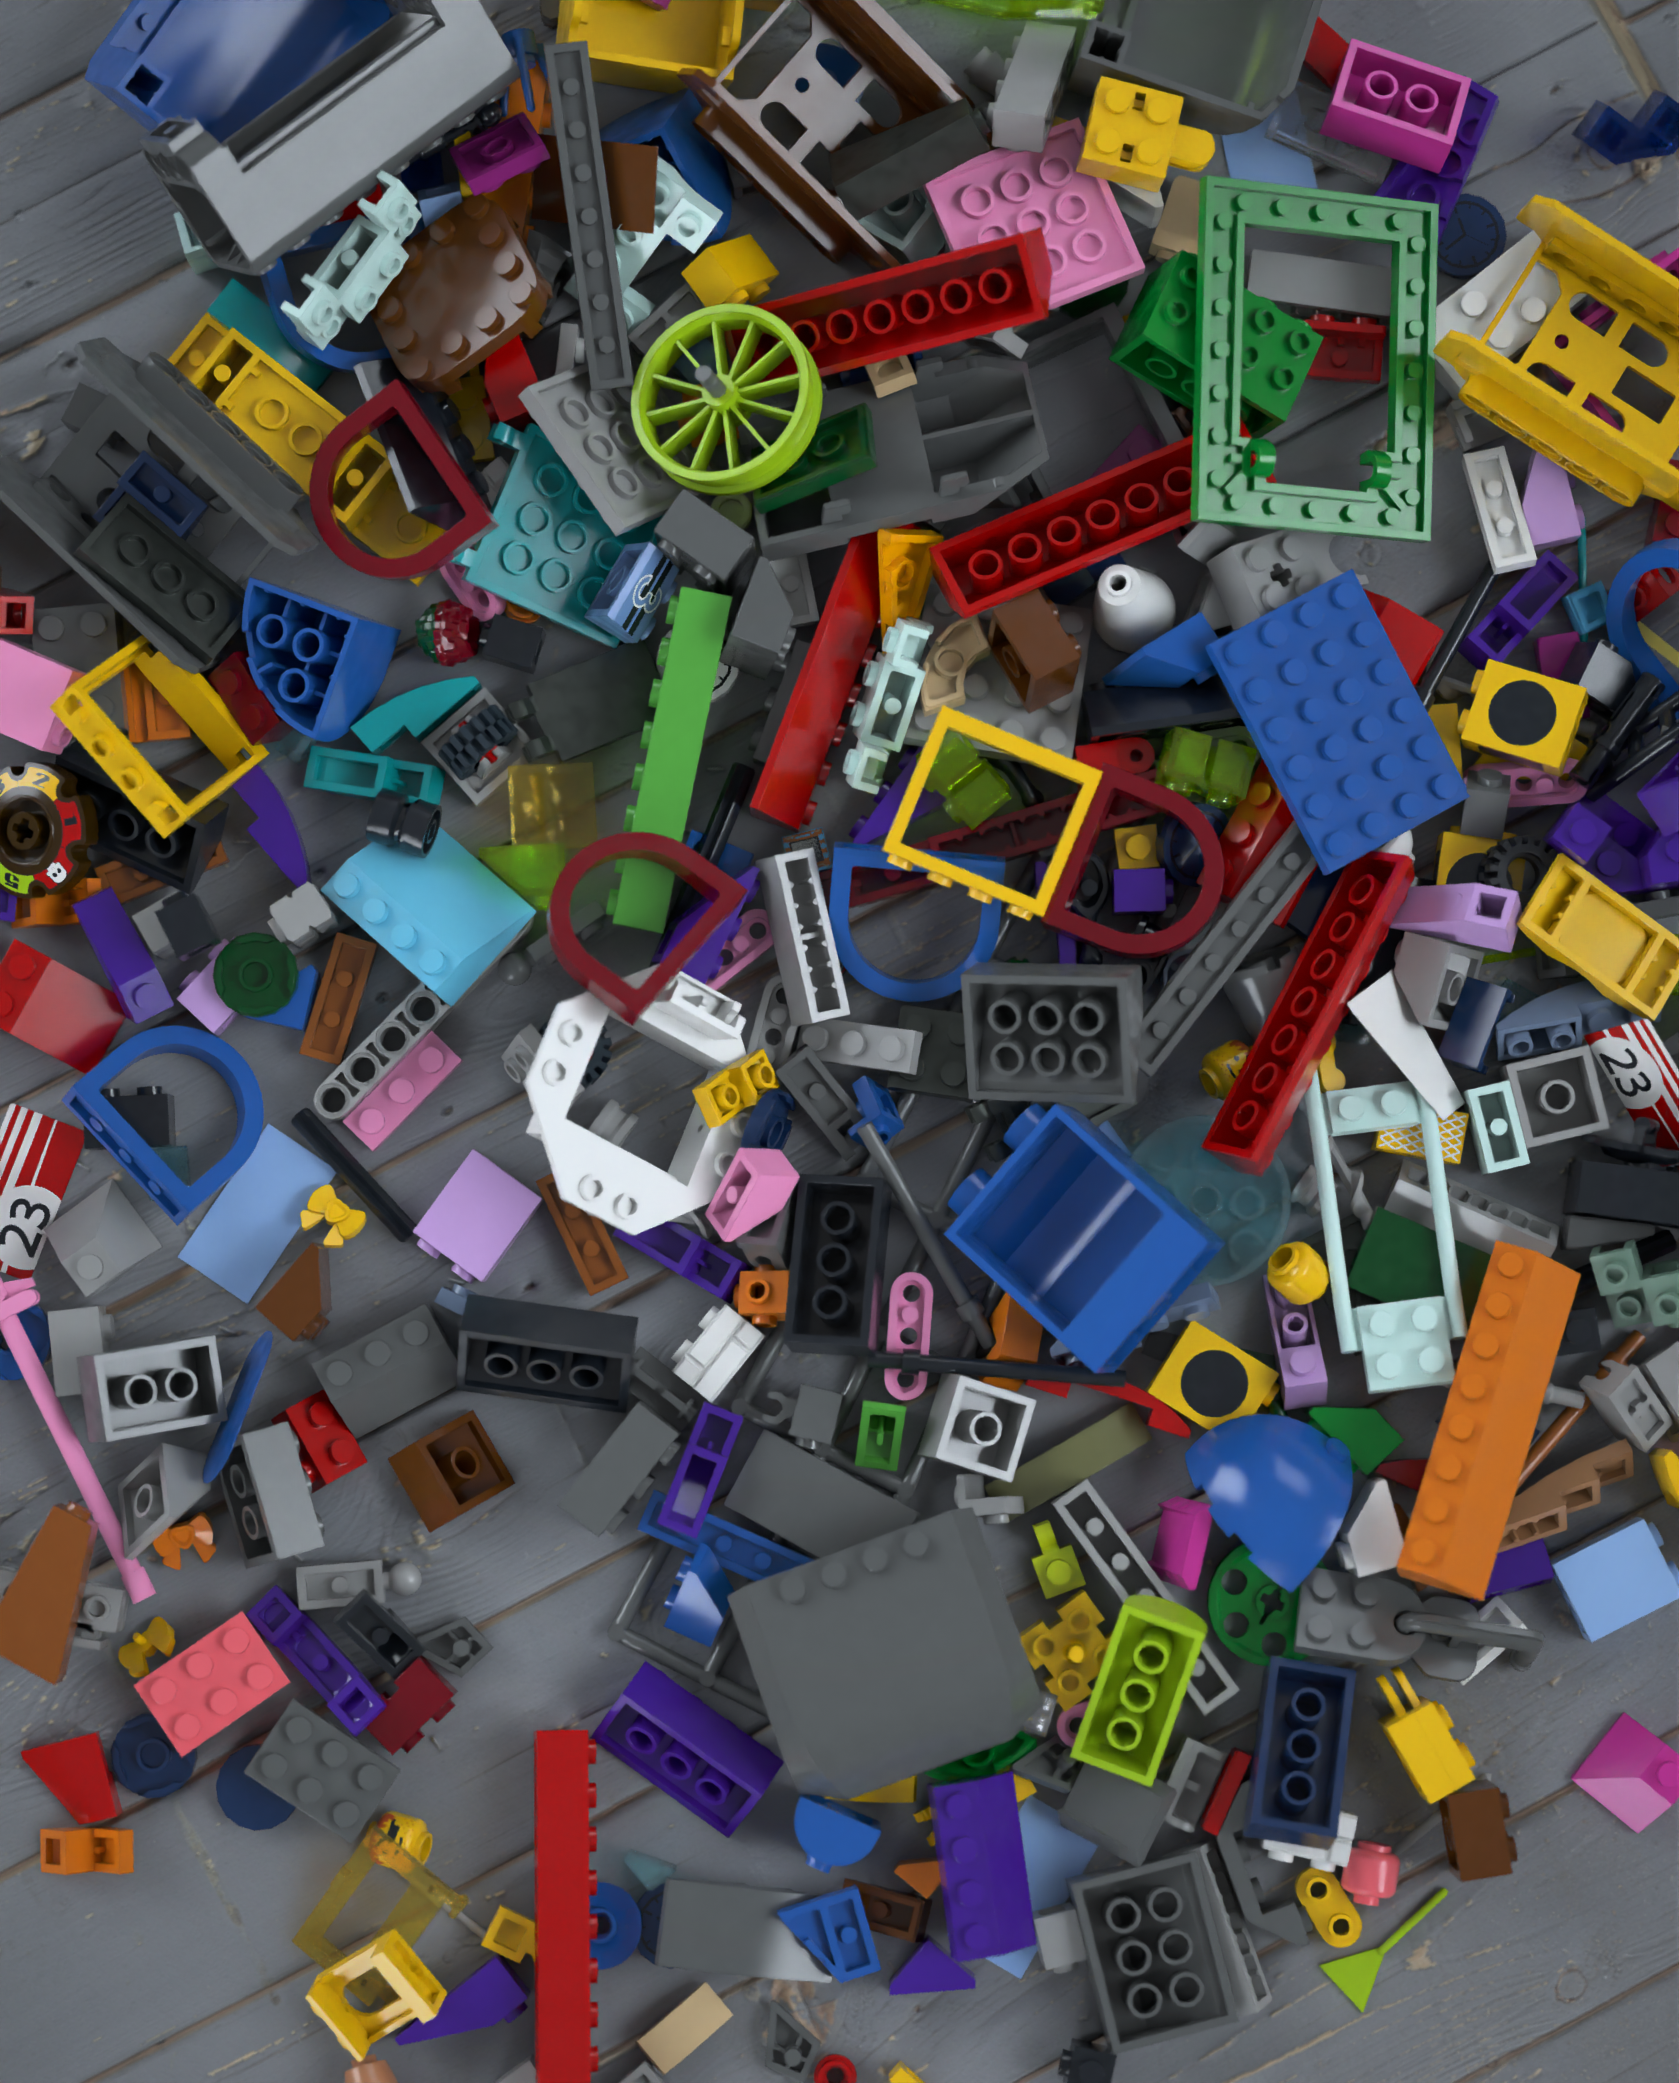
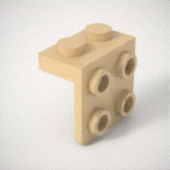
M1182 175L1177 176L1173 181L1148 253L1156 256L1155 259L1163 264L1182 249L1198 255L1200 181Z

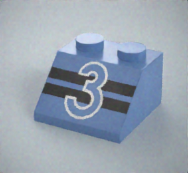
M651 542L626 544L584 617L624 643H638L639 639H646L656 623V618L653 617L660 603L665 604L670 599L677 587V582L674 579L679 569Z

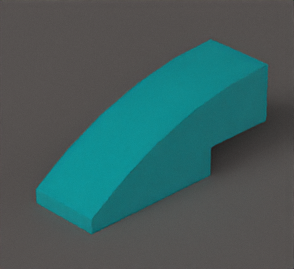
M234 278L231 279L206 310L210 317L228 331L232 327L235 328L316 393L333 373V370L324 368L299 353L280 331L271 308Z
M475 676L448 679L425 685L399 695L377 707L350 728L374 755H381L407 731L420 743L483 687Z
M311 745L303 787L374 801L382 788H388L406 794L409 803L422 799L440 805L446 771L434 765Z

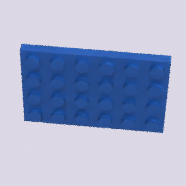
M1353 569L1340 574L1205 646L1211 661L1323 875L1336 871L1470 797L1467 794V787Z

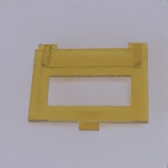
M375 1825L368 1832L349 1861L342 1866L329 1884L331 1886L295 1935L292 1942L325 1970L346 1958L347 1956L327 1940L324 1934L379 1857L408 1880L411 1885L370 1943L395 1928L412 1949L445 1903L452 1908L448 1913L449 1917L455 1919L467 1906L469 1897L465 1894L459 1895L454 1892L446 1883ZM376 1966L353 1979L345 1986L368 2007L373 2004L378 1996L385 2001L381 2008L400 1997L395 1989L387 1984L388 1981Z

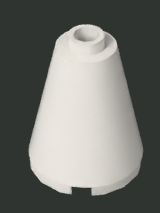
M1113 565L1107 568L1100 576L1092 606L1093 624L1099 636L1113 649L1125 653H1135L1172 629L1176 619L1175 599L1168 585L1155 574L1128 565Z

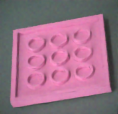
M1079 117L1052 127L1042 153L1031 151L1013 152L1000 147L976 156L923 185V189L951 251L1041 227L1052 266L1049 310L1144 274L1146 268L1107 180L1075 172L1085 133Z

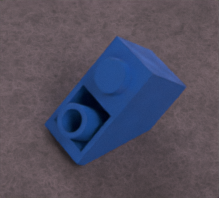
M700 1543L694 1558L686 1555L675 1579L683 1582L682 1585L678 1586L673 1583L663 1607L671 1611L664 1627L711 1648L730 1605L727 1596L734 1593L735 1590L710 1547Z

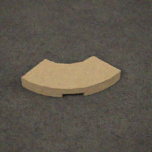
M977 614L966 619L961 618L947 627L938 636L929 651L922 668L926 671L920 689L921 706L925 717L938 713L942 705L951 709L964 705L966 697L963 684L966 674L977 661L990 655L991 648Z

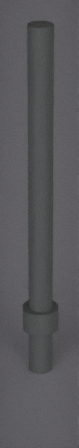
M872 1121L861 1125L856 1130L955 1299L957 1305L954 1308L962 1322H968L983 1349L993 1346L996 1343V1339L982 1314L985 1309L978 1296L971 1295Z

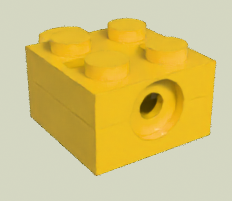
M1101 76L1094 91L1075 172L1158 193L1165 180L1168 166L1191 172L1202 171L1209 164L1215 152V142L1212 134L1206 130L1178 123L1184 97Z
M1397 1665L1390 1669L1408 1703L1405 1705L1401 1704L1384 1674L1376 1677L1378 1686L1393 1712L1380 1718L1377 1722L1418 1794L1431 1805L1476 1779L1470 1769L1476 1763L1464 1742H1460L1458 1738L1453 1739L1448 1731L1455 1726L1442 1704L1439 1705L1436 1700L1431 1702L1422 1695L1417 1697L1403 1671Z

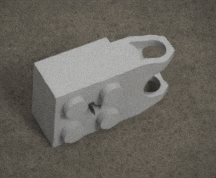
M1281 530L1233 545L1207 561V566L1233 630L1239 629L1344 573L1335 567L1329 554L1330 542L1337 535ZM1356 574L1362 587L1369 584L1366 574Z

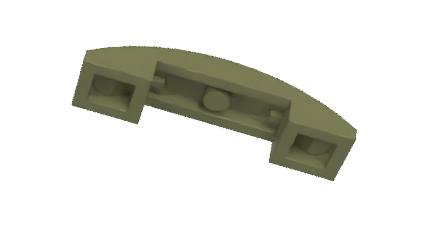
M1129 1402L1023 1465H1019L1016 1468L1012 1483L995 1479L986 1484L984 1488L989 1497L1023 1496L1024 1513L1134 1451L1150 1441L1152 1437L1132 1402ZM1022 1514L1009 1515V1521L1015 1519L1016 1517Z

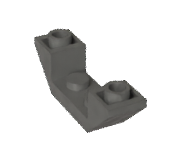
M1245 1776L1242 1778L1218 1835H1214L1242 1915L1246 1921L1301 1947L1309 1945L1310 1942L1306 1932L1312 1931L1313 1927L1304 1905L1297 1908L1292 1898H1288L1260 1909L1259 1903L1265 1902L1266 1899L1257 1876L1249 1879L1244 1863L1251 1860L1247 1846L1242 1836L1235 1838L1233 1835L1234 1832L1244 1829L1250 1779Z

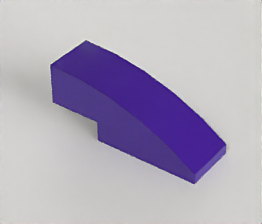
M1547 550L1537 560L1536 565L1532 566L1465 638L1458 652L1474 667L1481 670L1485 669L1488 659L1502 662L1579 577L1550 550Z
M257 764L232 785L235 791L259 817L247 828V831L297 888L307 882L312 884L304 842L294 816L278 788Z
M666 1221L636 1235H630L618 1228L613 1233L614 1236L729 1304L734 1300V1287L736 1284H739L740 1271L752 1270V1267L676 1222Z
M704 1401L657 1524L697 1539L744 1416Z

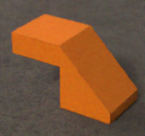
M83 878L76 886L63 894H46L44 898L33 899L17 897L15 922H11L12 929L81 925L72 904L100 891L101 878Z
M1006 1292L989 1317L996 1343L985 1359L1037 1363L1043 1325ZM978 1376L980 1382L1016 1392L1025 1381L1024 1379Z
M116 1827L40 1829L41 1872L62 1875L94 1871L112 1874L134 1873L133 1829Z
M937 1857L899 1860L894 1866V1872L926 1899L930 1897L941 1883Z

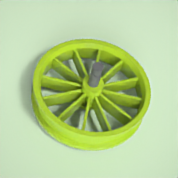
M733 303L719 304L686 315L666 329L652 344L644 356L634 379L631 395V415L641 445L673 480L690 490L702 494L715 496L737 495L753 491L777 479L803 454L816 431L820 419L823 398L822 383L812 355L781 319L755 306ZM747 329L729 372L724 331ZM763 332L780 340L776 346L748 369ZM712 335L717 374L707 365L700 366L688 352L695 344ZM685 354L697 368L695 377L703 387L668 378L666 375L676 361ZM793 354L798 373L759 383L787 357ZM660 387L700 398L655 410ZM799 389L794 413L754 402V400ZM752 413L789 424L780 437L769 447L747 420ZM695 416L661 445L656 426ZM745 424L766 451L750 462L740 466L736 427ZM724 427L729 469L706 471ZM705 430L690 468L672 459Z

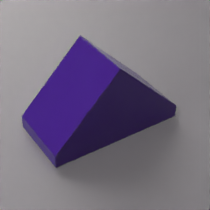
M929 1934L889 1979L890 1995L976 1989L974 1973L964 1964L953 1959L951 1953Z

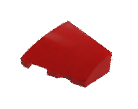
M99 1731L21 1751L23 1760L79 1825L113 1818L123 1813L113 1772H109Z

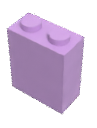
M472 1149L415 1227L413 1233L420 1237L417 1245L428 1254L437 1259L442 1253L455 1262L451 1270L470 1284H472L475 1278L485 1282L544 1202V1199L477 1150Z

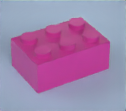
M1351 38L1339 66L1319 134L1439 174L1453 146L1472 79Z

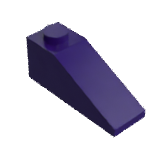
M108 886L72 904L126 1017L135 1024H139L174 1006L154 962L112 887Z
M496 1953L447 1993L434 2018L423 2024L417 2017L398 2032L395 2041L399 2046L494 2026L503 2018L509 2024L528 2008L524 2001L528 1999L531 1991L502 1955Z

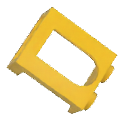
M394 1928L318 1974L305 1998L310 2003L313 2012L322 2018L335 2033L342 2047L349 2050L355 2059L360 2062L364 2059L372 2043L416 2017L423 2024L434 2018L447 1995V1991ZM376 1966L400 1997L372 2013L361 2012L354 2009L345 1998L344 1989L350 1981Z

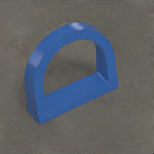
M416 203L415 207L421 213L420 205ZM422 216L416 223L413 232L405 238L403 244L425 229ZM355 218L319 227L310 234L311 238L306 244L296 250H288L276 259L277 264L271 270L260 275L274 319L287 341L310 361L324 368L346 374H356L353 367L361 362L391 358L387 347L370 352H352L327 344L322 351L304 340L296 331L297 327L280 308L284 301L296 307L282 259L335 247Z
M1679 538L1659 540L1639 550L1617 573L1607 599L1606 625L1609 641L1619 648L1617 654L1631 662L1635 681H1638L1643 672H1648L1665 685V690L1654 701L1648 711L1678 691L1679 685L1651 651L1641 635L1635 616V593L1637 585L1645 572L1663 567L1679 569ZM1679 711L1676 712V720L1679 719Z
M835 841L829 920L837 956L847 971L858 982L873 992L891 999L908 1002L930 1001L960 990L962 988L961 974L977 962L989 961L995 949L1000 926L1002 901L993 898L990 905L982 902L977 938L964 959L949 971L935 977L914 980L895 977L876 968L860 952L850 929L849 903L852 868L854 866L896 870L904 869L887 862L890 854L881 851L882 845ZM916 849L1002 886L1004 884L1006 856ZM914 864L911 871L929 872Z
M186 1026L156 1027L129 1038L77 1081L61 1100L177 1226L228 1182L246 1163L257 1146L263 1127L264 1107L258 1081L248 1063L232 1046L219 1037L204 1030ZM164 1053H177L197 1058L210 1065L222 1076L234 1096L237 1109V1128L232 1145L227 1154L191 1186H186L100 1093L127 1068L146 1057Z

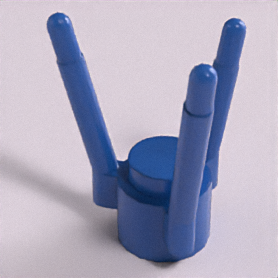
M513 29L504 33L501 39L520 70L526 107L529 112H533L535 110L529 70L536 66V61H538L549 86L543 43H536L535 34L532 29ZM509 86L507 87V93L499 99L502 117H506L508 114Z

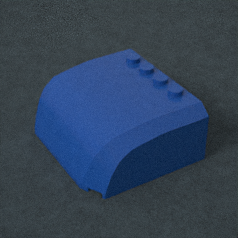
M132 0L90 59L84 79L148 131L155 128L168 117L175 118L179 115L186 120L196 118L204 131L211 134L220 144L393 17V14L384 0Z

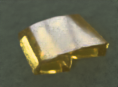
M593 762L507 766L512 851L581 849L598 840Z

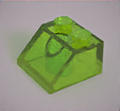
M565 843L478 848L479 857L494 873L529 904H535L539 911H547L550 895L556 880L570 861V851Z

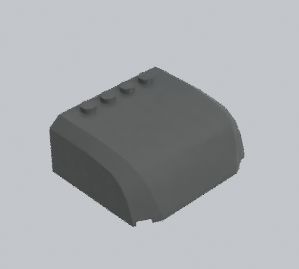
M1095 0L1066 89L1093 98L1101 76L1184 97L1179 124L1206 130L1211 134L1230 135L1247 131L1261 124L1293 93L1323 0Z
M973 1507L945 1512L748 1584L727 1596L776 1739L800 1795L810 1794L849 1800L1008 1742L1016 1736L1032 1715L1044 1706Z

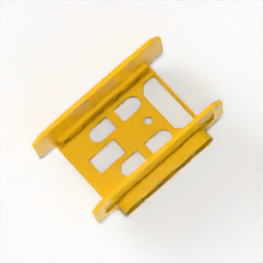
M1535 194L1520 210L1516 218L1534 230L1542 242L1481 340L1479 341L1468 334L1450 330L1437 343L1433 352L1450 363L1466 381L1458 393L1459 399L1466 406L1600 493L1626 507H1633L1640 494L1662 500L1679 511V470L1668 463L1679 446V279L1559 201ZM1538 262L1556 274L1561 295L1519 362L1513 363L1485 344L1534 265ZM1574 295H1589L1618 314L1604 337L1571 314L1569 303ZM1632 324L1665 346L1667 358L1663 365L1659 367L1646 365L1619 347ZM1558 335H1564L1568 338V346L1566 348L1560 349L1555 345V338ZM1539 363L1546 365L1574 383V386L1566 397L1527 372L1529 366ZM1626 368H1629L1674 398L1660 424L1612 394V390ZM1589 394L1622 416L1624 421L1622 432L1581 407Z

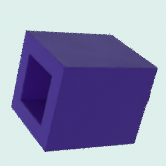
M1165 868L1114 869L1112 871V916L1163 915L1166 911V904H1173V879H1165Z

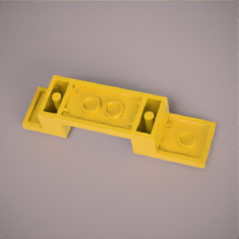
M206 312L168 361L301 486L303 492L309 496L310 476L316 455L329 433L346 416L232 327L228 331ZM368 434L348 451L338 468L333 487L334 510L342 528L380 558H401L412 555L427 547L447 531L409 513L386 451L381 443ZM427 575L409 579V581L419 587Z

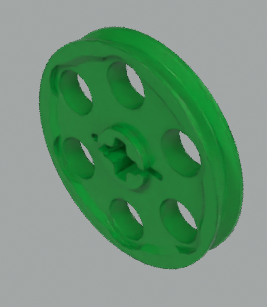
M1244 1543L1235 1547L1217 1565L1208 1586L1207 1609L1216 1635L1235 1655L1256 1665L1266 1666L1271 1657L1263 1652L1261 1645L1263 1638L1272 1632L1280 1633L1286 1642L1283 1653L1276 1657L1299 1661L1308 1657V1654L1293 1652L1300 1588L1297 1586L1290 1593L1281 1586L1278 1590L1280 1592L1278 1599L1283 1603L1280 1610L1273 1608L1266 1614L1262 1624H1259L1265 1613V1604L1260 1600L1263 1593L1271 1595L1274 1590H1277L1279 1584L1248 1558L1252 1552ZM1321 1560L1315 1566V1568L1328 1570ZM1232 1569L1240 1570L1246 1578L1244 1589L1237 1594L1227 1593L1222 1587L1223 1575ZM1233 1612L1242 1613L1248 1621L1246 1632L1238 1637L1228 1635L1224 1629L1225 1618Z

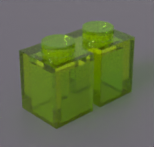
M1176 726L1165 735L1154 783L1164 785L1183 797H1189L1191 792L1199 793V796L1206 797L1205 802L1211 806L1230 808L1231 805L1235 806L1246 798L1257 749L1223 739L1218 741L1217 747L1211 746L1212 736Z
M946 730L924 787L931 793L937 790L941 796H944L947 801L943 803V806L951 818L958 824L964 821L973 830L1012 798L1010 787L986 758L982 761L979 760L977 757L980 754L979 750L967 737L951 730ZM922 751L916 755V762H918Z

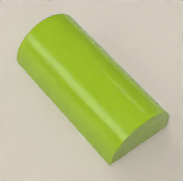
M1133 1595L1125 1599L1070 1757L1152 1787L1207 1633V1625L1197 1614L1182 1605L1155 1596Z

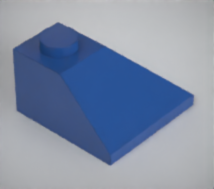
M1199 612L1140 648L1103 676L1102 680L1105 685L1179 688L1194 679L1197 685H1200L1218 673L1205 646L1219 638L1202 612Z

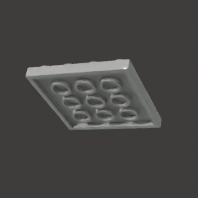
M629 346L634 381L642 360L633 347ZM586 363L530 385L518 397L615 536L666 514L683 488L698 499L707 496V494L695 492L677 483L643 448L637 437L631 415L633 386L591 391ZM661 387L657 396L655 410L673 406ZM678 420L656 426L661 445L680 430ZM690 442L672 459L690 468L698 447L693 448ZM710 459L706 471H719Z
M936 584L929 585L924 603L922 621L931 623L934 629L932 634H929L920 663H918L922 668L938 636L951 624L963 618L950 608L940 587ZM1018 597L977 614L987 639L992 611ZM1054 603L1060 615L1059 623L1066 635L1071 633L1076 638L1082 652L1073 692L1028 714L990 652V655L977 661L965 676L963 684L966 697L965 704L952 709L1072 759L1093 612L1092 609ZM920 692L903 744L924 747L938 713L924 716ZM948 729L939 747V750L1027 763Z

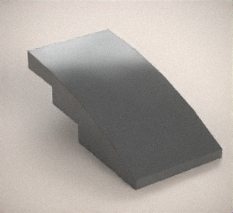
M766 1429L762 1431L724 1502V1505L819 1558L917 1523L921 1515L854 1476L845 1473Z
M666 1878L655 1965L748 1977L831 1983L832 1974L784 1924L776 1911L824 1895L825 1893L796 1892L788 1888L750 1886L745 1883Z

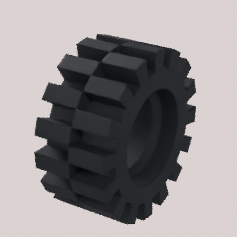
M1516 836L1497 842V846L1488 849L1486 852L1489 855L1488 858L1481 860L1480 866L1485 867L1483 873H1479V881L1484 880L1485 885L1518 891L1507 880V868L1517 858L1527 860L1534 868L1535 880L1528 890L1518 891L1523 913L1554 862L1553 857L1558 854L1554 848L1548 850L1546 848L1548 843L1543 839L1535 840V836Z

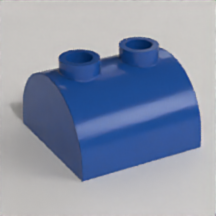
M799 1794L794 1826L797 1839L807 1853V1860L805 1862L807 1865L829 1873L832 1866H844L855 1863L864 1858L873 1849L881 1833L880 1821L830 1799H824L823 1796Z

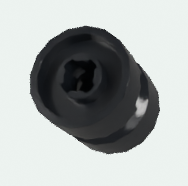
M382 788L378 792L369 813L366 838L369 841L392 847L397 842L401 851L425 858L431 851L439 831L442 818L441 805L422 799L409 803L406 794Z

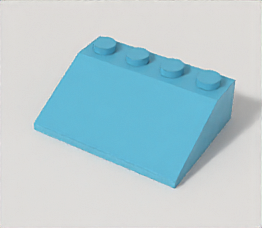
M439 827L431 851L425 858L401 851L397 842L392 847L372 842L351 856L320 890L450 1007L456 1003L537 912L441 827Z

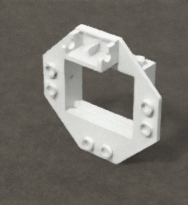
M660 964L621 979L637 989ZM682 971L633 1026L628 1024L589 991L557 1004L524 1083L534 1111L526 1133L544 1143L562 1200L630 1235L641 1233L712 1201L740 1148L744 1129L756 1105L743 1108L722 1126L708 1128L696 1101L668 1172L565 1119L608 1015L708 1069L709 1072L705 1079L707 1080L720 1070L747 1055L740 1035L746 1022V1018L738 1014L742 1004L733 1001Z

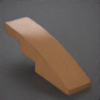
M1627 1439L1578 1458L1548 1474L1516 1496L1498 1553L1568 1530L1567 1514L1601 1503V1487L1633 1477V1451Z

